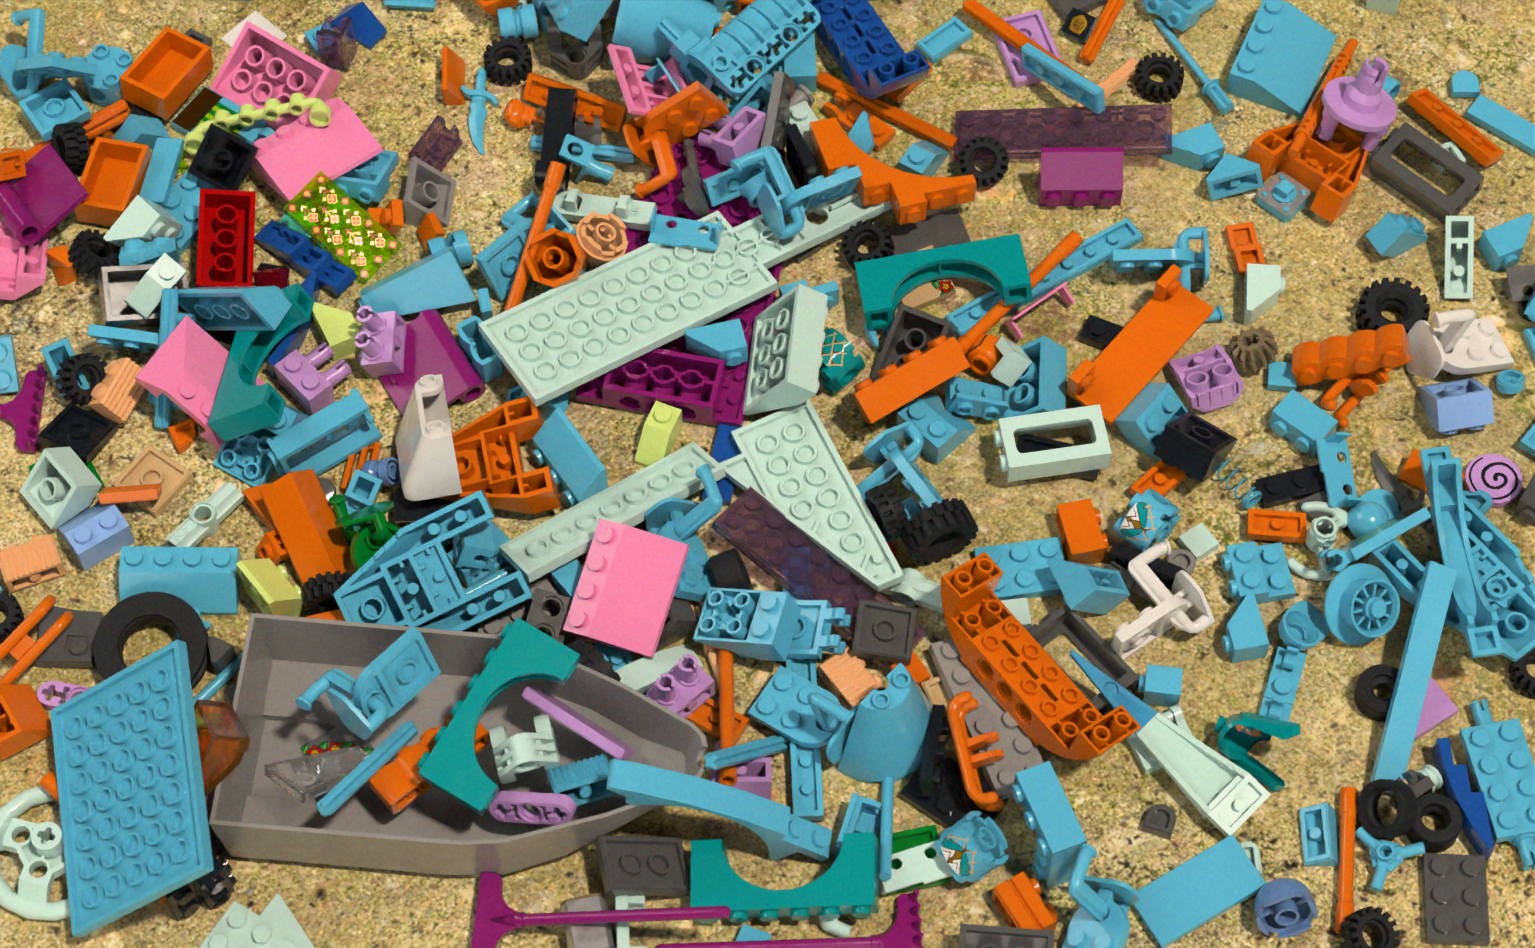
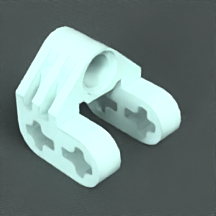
M547 713L533 717L536 733H519L508 738L504 725L489 728L498 777L502 785L517 781L516 773L538 769L541 766H544L546 772L548 769L553 770L554 767H560L561 761L551 719Z

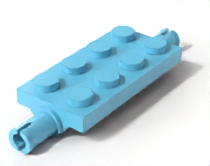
M1481 699V705L1478 700L1473 701L1469 704V709L1476 726L1461 729L1459 737L1477 791H1484L1494 842L1508 841L1513 846H1517L1523 869L1529 871L1530 866H1532L1534 870L1535 764L1519 718L1494 722L1488 701Z

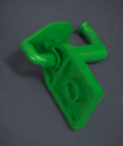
M342 494L334 495L329 498V503L332 504L337 519L334 523L336 527L341 528L345 539L351 544L350 557L356 572L400 530L394 524L388 523L384 515L394 507L393 501H383L348 514L345 504L346 496Z

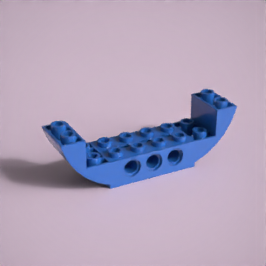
M813 0L812 5L821 16L820 23L815 32L859 96L863 95L866 98L874 99L923 80L928 75L930 66L919 50L916 49L905 53L868 0Z

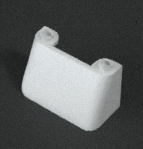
M442 374L424 375L415 383L396 434L395 441L403 495L410 501H420L462 493Z

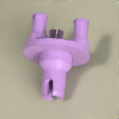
M1375 57L1374 62L1370 66L1371 60L1367 58L1363 62L1357 77H1338L1327 83L1322 93L1324 105L1322 111L1323 118L1316 130V134H1318L1320 139L1331 140L1338 123H1342L1352 129L1366 132L1361 142V147L1364 150L1373 152L1378 147L1383 135L1387 134L1397 115V107L1394 100L1382 89L1389 71V65L1384 59Z

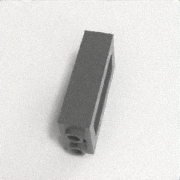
M1407 122L1399 129L1394 128L1388 135L1387 142L1382 147H1376L1369 157V160H1371L1370 173L1445 225L1446 216H1458L1482 189L1484 180L1482 174ZM1405 142L1435 164L1443 166L1445 171L1463 182V184L1453 195L1447 196L1393 159L1391 155Z
M1067 605L1061 609H1053L1047 615L1044 622L1040 625L1034 624L1027 629L1043 649L1058 636L1065 635L1095 667L1133 694L1137 691L1140 677L1075 610H1071ZM1063 670L1103 716L1113 709L1101 693L1091 700Z

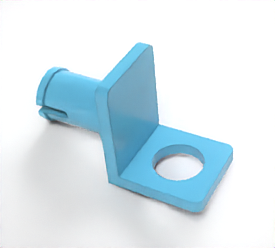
M566 134L558 156L580 166L574 182L579 183L581 177L587 173L609 183L615 167L593 159L592 154L595 145ZM568 145H578L582 150V154L580 156L571 155L567 149Z

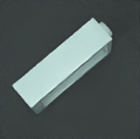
M1100 404L998 419L997 430L993 431L995 447H1000L1002 455H999L1001 472H1006L1008 482L1110 468L1112 452ZM1088 425L1092 441L1091 444L1020 453L1017 450L1014 436Z

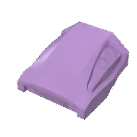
M1219 344L1182 358L1171 359L1167 363L1171 374L1180 384L1190 401L1191 407L1194 409L1209 412L1230 405L1244 391L1243 381L1238 375L1231 358Z

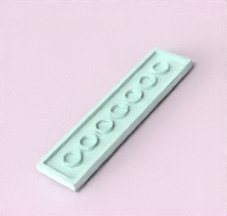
M692 442L500 545L501 555L517 571L522 570L526 580L531 583L588 552L599 519L631 527L638 525L645 520V512L660 500L670 497L686 499L703 489L704 485L701 479L695 475L696 470L704 464L710 465L711 472L716 481L726 476L724 467L695 442Z

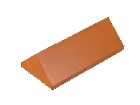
M313 469L289 472L259 491L302 586L304 582H308L310 577L316 578V575L319 573L322 576L326 575L325 572L331 571V574H334L335 571H341V574L347 572L349 576L355 573L348 543L341 528L335 526L334 521H336V517Z

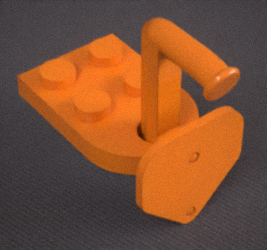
M698 80L649 110L645 116L636 115L622 126L626 143L633 154L653 169L657 165L660 171L659 175L649 181L635 185V193L640 199L673 181L678 171L671 145L684 141V139L695 135L700 130L730 113L727 104Z

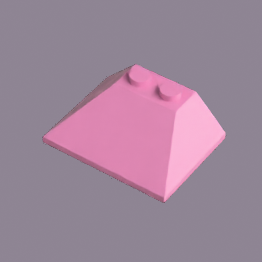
M614 44L607 46L617 82L629 113L645 116L649 110L678 93L666 74L651 84L644 73L652 67L636 64L630 47ZM672 56L664 65L683 90L691 85V83L683 74L680 67L681 64ZM714 123L710 124L707 127L713 128Z
M0 221V300L13 301L45 284L46 251L48 250L49 232L36 243L23 245L19 243L6 223Z
M186 315L134 379L155 397L165 394L204 428L199 435L220 451L224 440L213 431L208 421L230 352ZM256 378L255 385L265 384L260 378Z

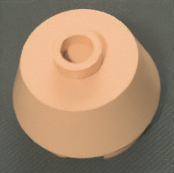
M596 211L579 221L576 236L588 264L601 266L625 254L628 244L625 234L626 226L616 215L609 213L607 216L596 214Z

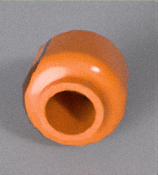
M990 334L981 335L967 352L970 368L976 374L992 376L990 372L1003 357L995 345L999 340L998 337Z

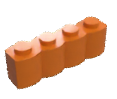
M1388 324L1378 328L1376 331L1360 330L1349 336L1338 335L1328 337L1321 342H1303L1293 348L1291 370L1298 385H1313L1324 379H1342L1352 373H1371L1380 367L1396 368L1408 362L1409 339L1404 325Z
M450 713L446 716L443 725L446 727L449 725L453 718V716H451ZM480 722L478 723L475 736V754L490 743L489 732ZM443 725L425 731L417 744L402 748L397 753L396 759L393 762L384 765L369 779L371 789L393 815L406 808L419 795L433 787L419 777L418 772L420 769L417 767V764L426 751L431 753L436 745L434 738Z

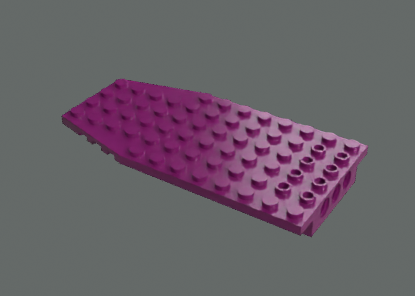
M700 132L689 137L694 141L693 149L697 153L696 156L702 180L730 169V167L719 164L715 150L698 144ZM682 141L671 145L678 171L673 181L646 195L643 199L638 198L637 200L656 203L658 209L656 214L699 220L702 217L693 213L686 203L682 204L678 199V195L683 192L682 188L685 187L682 181L681 170L687 167L686 157L683 156L685 150L682 147ZM783 148L781 150V158L785 166V151ZM657 165L652 171L650 179L660 174ZM703 183L704 194H705L706 200H707V202H708L707 195H706V191H705V187H704V183ZM742 196L714 207L708 202L709 214L719 211L732 228L762 214L758 207H751L747 199ZM668 222L666 226L674 228L677 224L675 222ZM626 227L625 234L628 244L625 254L649 243L650 231ZM784 261L767 269L778 284ZM777 290L703 325L740 319L748 346L747 362L737 366H726L725 360L696 355L686 349L685 335L578 386L576 401L648 414L655 401H659L681 409L683 420L715 426L723 424L742 427L745 418L743 406L755 316L774 303Z

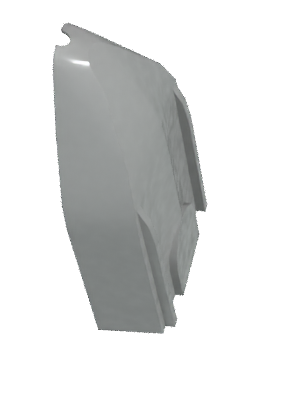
M259 613L250 614L209 820L210 827L231 856L442 875H481V872H494L499 875H505L565 856L594 841L598 835L603 836L660 806L630 805L625 803V796L618 794L578 806L573 818L567 823L559 825L511 823L495 819L490 814L489 807L484 815L481 816L433 786L427 792L419 795L406 808L393 815L371 789L368 780L332 815L324 817L320 815L316 805L327 794V791L302 754L300 747L343 722L327 697L326 691L312 703V708L309 711L301 709L295 700L329 670L340 669L357 680L361 672L411 627ZM414 627L420 630L441 673L373 732L368 740L374 750L398 727L408 721L414 723L418 733L404 747H411L417 744L422 734L428 729H435L443 725L446 716L451 713L459 699L464 701L470 692L467 686L476 673L481 675L486 667V664L483 662L488 652L492 648L497 650L503 640L500 638V635ZM578 664L565 686L550 680L532 679L506 688L490 702L479 721L488 732L489 728L504 725L508 738L519 733H536L533 717L546 713L525 700L521 695L526 687L538 686L634 748L635 751L632 757L624 761L645 764L700 778L705 768H702L701 762L708 748L706 736L694 723L626 684L581 664ZM550 716L562 766H565L566 763H577L578 760L583 761L584 758L589 759L590 756L594 758L602 753L606 755L609 764L610 760L616 759ZM491 739L490 743L476 754L481 769L491 781L498 785L499 791L552 793L544 766L523 773H516L517 781L502 785L498 777ZM396 755L391 760H389L385 765L393 762L396 759ZM526 804L527 808L531 811L539 812L538 808L534 805Z

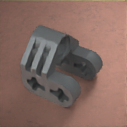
M552 15L546 16L551 66L572 80H584L604 62L600 22L588 39V47L585 45L567 46L563 49L561 30Z

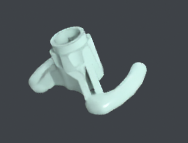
M1312 501L1303 503L1301 510L1305 513L1317 511L1329 513L1333 516V518L1322 516L1313 519L1306 533L1305 544L1309 550L1316 553V556L1321 550L1333 549L1338 531L1347 526L1348 513L1339 507H1329L1328 502ZM1317 557L1320 566L1319 570L1310 569L1294 558L1287 559L1288 567L1306 579L1329 581L1336 573V571L1326 572L1324 570L1325 567L1331 564V557Z

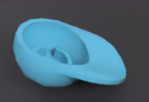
M1369 490L1360 497L1363 501L1350 508L1347 525L1351 533L1358 538L1398 515V501L1387 490Z
M1299 601L1291 606L1284 613L1278 624L1279 636L1286 646L1298 648L1299 651H1305L1316 646L1330 631L1323 614L1308 601Z

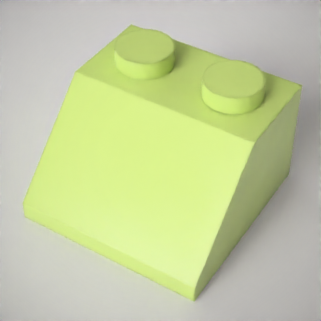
M270 558L241 560L236 563L245 592L263 614L300 617L306 613L303 591L298 585L292 586L289 583V575L281 565L276 567Z

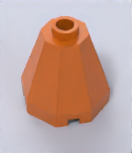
M551 228L532 238L530 244L532 248L530 253H527L525 262L534 281L557 288L573 282L580 275L584 274L587 261L577 236Z

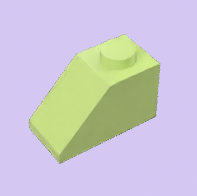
M314 302L312 309L313 320L324 342L334 352L333 361L361 351L354 344V341H357L354 338L361 332L362 323L355 322L350 312Z
M655 401L644 423L634 459L635 464L647 467L671 453L683 429L681 409Z

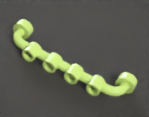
M302 93L291 94L289 102L283 104L275 98H269L265 101L264 108L256 109L251 104H243L240 107L239 113L231 115L227 110L221 109L215 112L214 119L202 122L192 132L185 135L183 148L187 153L196 155L204 134L211 123L223 125L228 129L230 126L239 124L250 127L257 120L276 121L280 115L291 113L299 116L306 109H310V122L315 126L324 127L331 122L332 110L321 99L315 97L306 98Z

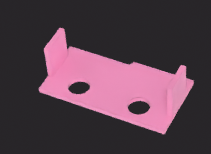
M1067 281L1003 322L1001 326L1006 325L1017 341L1024 336L1014 320L1056 291L1067 306L1073 304L1075 301L1065 287L1068 284Z

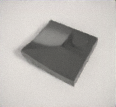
M53 606L40 620L38 639L64 612H72L74 619L34 661L37 668H94V637L100 622L104 618L103 613Z

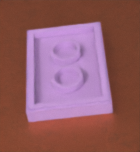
M1040 9L1002 18L1062 60ZM991 31L1015 88L1043 81L1023 68L1020 50Z

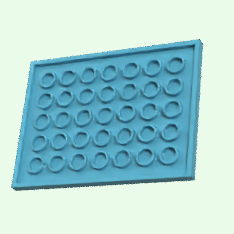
M177 639L50 710L72 936L84 937L214 870L186 642Z

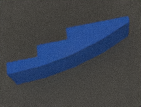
M271 220L254 237L257 243L305 277H308L312 270L317 272L320 286L337 295H340L357 278L353 269L335 261L330 252L313 245L308 236L277 221Z
M312 270L301 286L318 303L321 287L317 272ZM312 312L309 321L291 330L276 344V349L266 360L271 377L278 380L274 365L295 349L299 351L312 323Z
M1437 738L1432 754L1436 769L1443 779L1442 789L1444 794L1459 806L1463 815L1462 831L1479 856H1485V860H1489L1494 850L1484 791L1471 792L1466 764L1454 765L1449 738Z

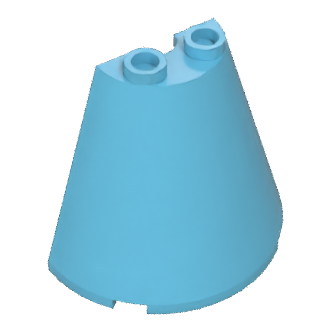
M621 0L612 44L630 47L636 64L658 63L656 58H659L661 62H667L672 57L669 53L672 44L656 29L664 19L668 18L683 34L691 29L702 41L706 36L709 39L712 38L714 28L719 29L722 13L717 12L718 7L706 0ZM610 56L608 60V65H612Z
M901 662L886 676L889 686L885 690L878 691L873 689L859 703L838 766V770L854 780L874 784V782H882L886 777H891L894 779V782H897L917 772L922 765L933 707Z

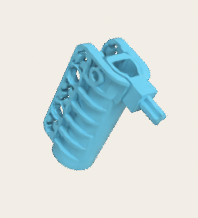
M754 0L711 39L706 36L701 41L691 29L683 34L668 18L664 19L656 29L672 44L669 53L681 64V70L691 84L698 80L721 100L729 95L733 97L730 104L727 103L731 113L760 78L769 73L773 76L775 71H779L778 66H784V58L815 31L820 23L821 16L812 5L813 0ZM804 16H812L811 22H807L805 25L802 23ZM794 34H795V35H796V40L790 42V40L792 39V37H793ZM780 46L775 55L774 48ZM758 67H760L761 72L758 74H754ZM741 78H745L739 86L738 80Z

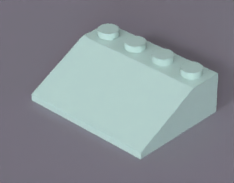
M799 283L755 316L743 414L748 416L800 405L816 395L820 386L818 375L823 360L821 350L825 340L824 324L828 315V295Z

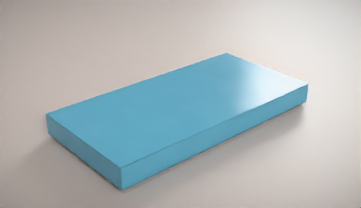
M1232 834L1137 890L1141 898L1140 901L1133 904V907L1160 948H1166L1258 893L1259 889L1266 882Z

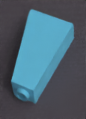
M447 246L360 290L362 299L358 300L360 307L364 305L370 306L375 313L396 311L399 315H406L427 309L432 310L472 302L476 300V297L450 246Z

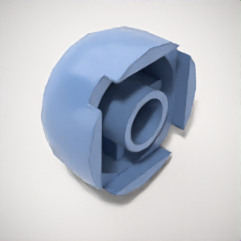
M1278 878L1264 884L1259 889L1254 901V913L1258 928L1266 935H1269V932H1279L1278 938L1293 937L1307 931L1312 926L1310 921L1314 916L1316 919L1318 916L1312 892L1301 881L1294 878Z

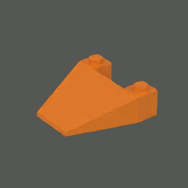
M1322 116L1310 140L1303 145L1296 158L1289 157L1287 151L1294 140V133L1300 122L1265 131L1251 144L1246 160L1260 165L1264 181L1277 170L1285 172L1316 194L1310 210L1317 213L1322 219L1333 223L1346 212L1368 155V151L1361 147V142L1365 136L1342 123H1338L1333 138L1331 140H1322L1316 134V130L1323 118Z
M528 396L508 401L454 432L452 438L462 493L438 497V499L456 502L479 490H483L492 508L537 514L561 507L556 481L549 466L528 472L524 470L519 442L531 440L544 424L540 406L536 407Z

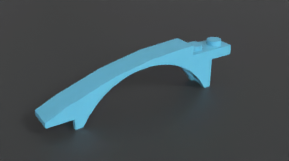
M1449 446L1421 449L1419 457L1430 500V515L1442 563L1447 567L1458 570L1451 595L1472 658L1502 655L1503 648L1497 627L1499 620L1497 611L1491 607L1484 594L1471 551L1464 510L1460 457L1452 458Z
M610 760L606 789L625 796V803L630 805L685 807L731 819L760 836L768 847V858L774 861L796 852L819 861L829 859L832 830L791 814V807L700 777L630 761Z

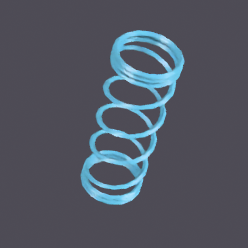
M1227 459L1218 468L1217 478L1220 480L1227 479L1226 488H1235L1234 497L1243 498L1242 506L1245 509L1253 507L1262 497L1260 491L1253 492L1256 487H1252L1243 496L1238 497L1235 495L1237 488L1246 482L1248 477L1242 479L1234 487L1227 486L1228 480L1239 471V468H1236L1227 477H1219L1220 470L1231 461V459Z

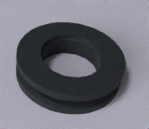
M144 592L122 600L108 611L97 628L93 644L94 660L104 680L127 668L123 659V650L129 636L142 626L160 623L174 628L179 633L181 641L186 642L192 690L201 681L210 660L207 640L209 636L200 616L186 601L169 593Z

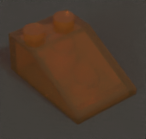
M197 699L194 704L206 797L240 764L244 753L249 748L250 738L231 703Z

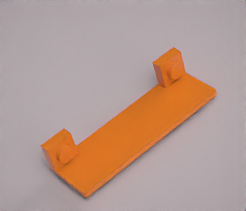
M1172 264L1156 282L1153 297L1093 362L1086 358L1069 376L1066 393L1083 406L1100 404L1103 419L1109 425L1114 423V420L1213 314V307L1181 285L1182 269L1175 264Z

